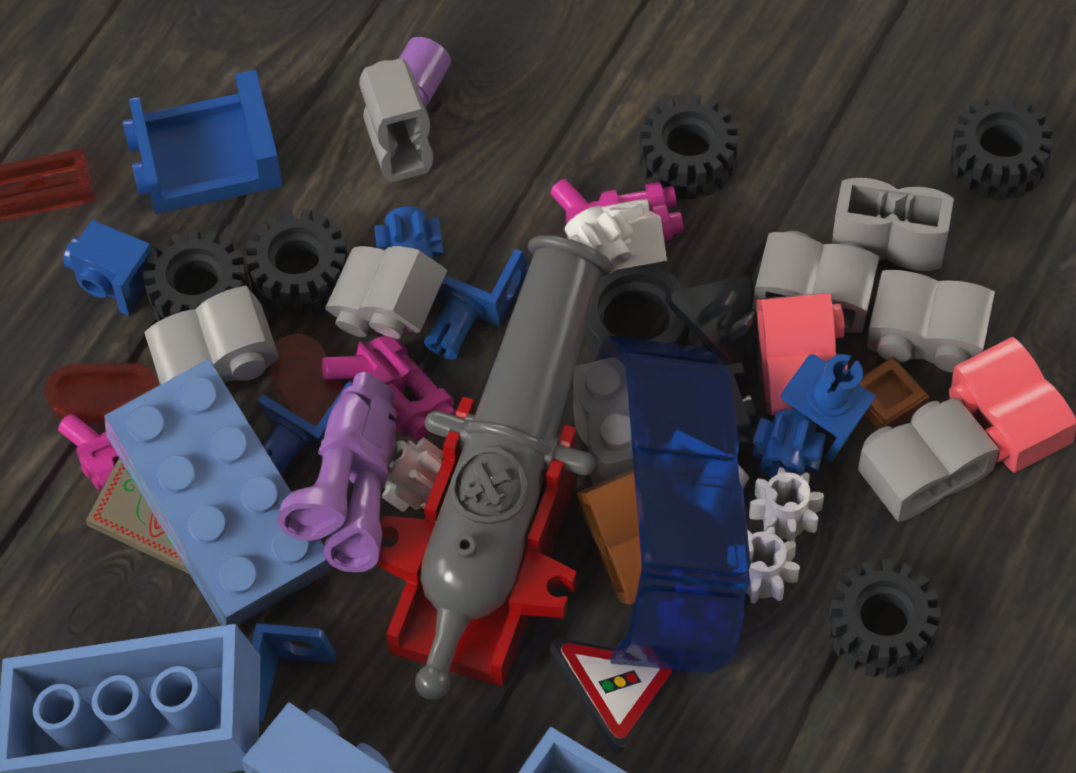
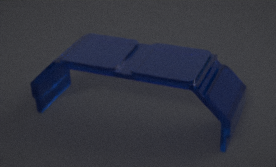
M607 335L600 345L599 353L593 362L615 357L626 368L642 563L629 633L610 655V663L714 673L717 668L726 665L736 654L744 617V599L747 587L750 585L749 569L751 565L744 494L739 479L737 459L739 446L732 379L728 373V366L717 365L718 357L703 347Z

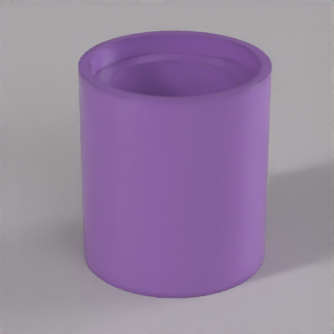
M413 37L408 41L399 59L403 58L409 63L424 106L426 107L451 65V58L448 52L435 41L424 37Z

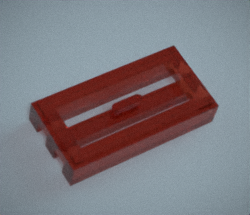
M83 147L0 164V185L17 181L23 182L0 187V221L94 202ZM75 169H76V171H77V172H72V173H67V174H62V175H57V176H53V177L44 178V176L50 175V174H55V173H60V172H65V171H70V170H75Z

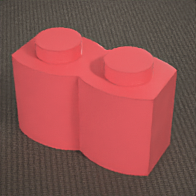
M830 293L756 300L764 396L768 414L775 415L776 412L783 409L796 410L781 399V393L810 354L818 356L825 362H828L829 359L836 355L835 339L844 337V316L841 304H832Z
M1014 337L954 366L952 384L949 389L950 399L959 398L999 448L996 462L1002 461L1013 473H1016L1073 443L1076 432V418L1055 387L1044 379L1043 374L1029 352Z

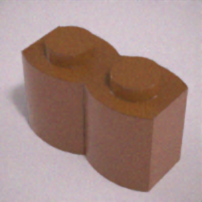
M640 465L576 493L588 528L598 546L608 578L621 603L631 605L674 586L676 581L681 583L695 577L691 562L697 560L696 550L685 528L677 529L672 521L669 507L675 505V498L671 486L663 473L655 474L651 466Z

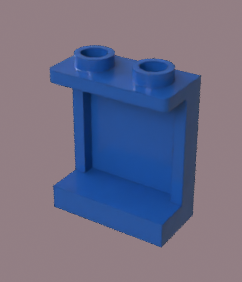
M256 70L235 74L238 94L149 113L143 112L140 97L129 99L133 118L122 120L129 151L140 150L142 158L141 162L132 163L139 196L150 193L155 214L283 187L278 156Z

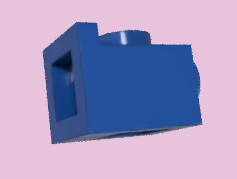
M91 220L82 235L73 238L67 246L63 263L65 267L74 270L77 282L82 289L98 298L109 296L116 299L120 313L130 316L146 292L143 273L144 270H148L146 260L149 254L152 255L149 243Z

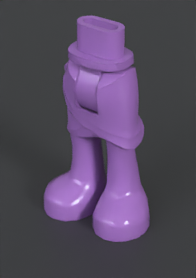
M359 372L354 376L352 386H349L342 392L331 411L325 436L318 451V454L322 456V465L314 486L290 493L283 500L277 518L279 528L286 535L297 540L312 541L328 536L323 549L325 559L333 567L341 571L353 573L369 570L379 561L383 537L379 520L381 489L386 484L388 466L393 460L396 447L397 412L392 406L394 392L389 386L367 372ZM350 480L354 487L347 508V489Z

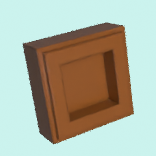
M894 357L865 374L859 384L876 396L865 413V417L877 430L886 426H890L892 429L911 418L917 410L929 401L928 394Z

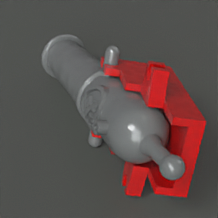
M539 235L530 239L528 250L533 255L476 414L474 400L462 397L456 416L441 411H433L425 418V427L429 432L446 437L443 445L444 459L424 507L425 519L383 516L380 522L383 533L382 538L393 537L398 542L392 547L381 546V554L376 565L407 581L386 633L389 653L426 664L415 677V687L419 695L427 700H437L447 694L451 684L449 672L503 687L529 615L564 618L568 609V597H555L549 593V590L556 586H563L573 593L577 583V571L550 557L577 486V474L588 475L592 473L596 467V461L592 454L576 449V428L564 425L560 438H556L599 279L609 275L612 263L598 250L568 238Z

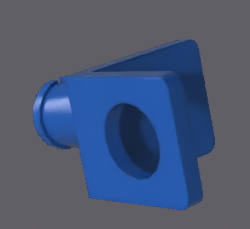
M514 249L492 293L445 275L435 297V301L444 304V307L430 334L424 340L425 346L439 356L442 349L445 348L447 350L444 357L454 360L457 358L459 349L475 319H481L501 327L526 277L524 252Z
M810 354L782 391L781 399L837 437L824 459L832 463L876 396L859 385L863 378V369L857 360L850 370L845 368L851 356L839 354L825 362L818 356Z
M351 382L346 384L317 426H314L263 394L258 398V405L266 418L275 426L262 445L281 476L303 446L307 448L312 446L319 451L331 411L342 392L349 386H352Z
M256 624L251 644L261 655L259 722L264 721L279 658L326 663L335 662L337 653L323 630ZM288 640L302 641L314 647H299L289 643Z

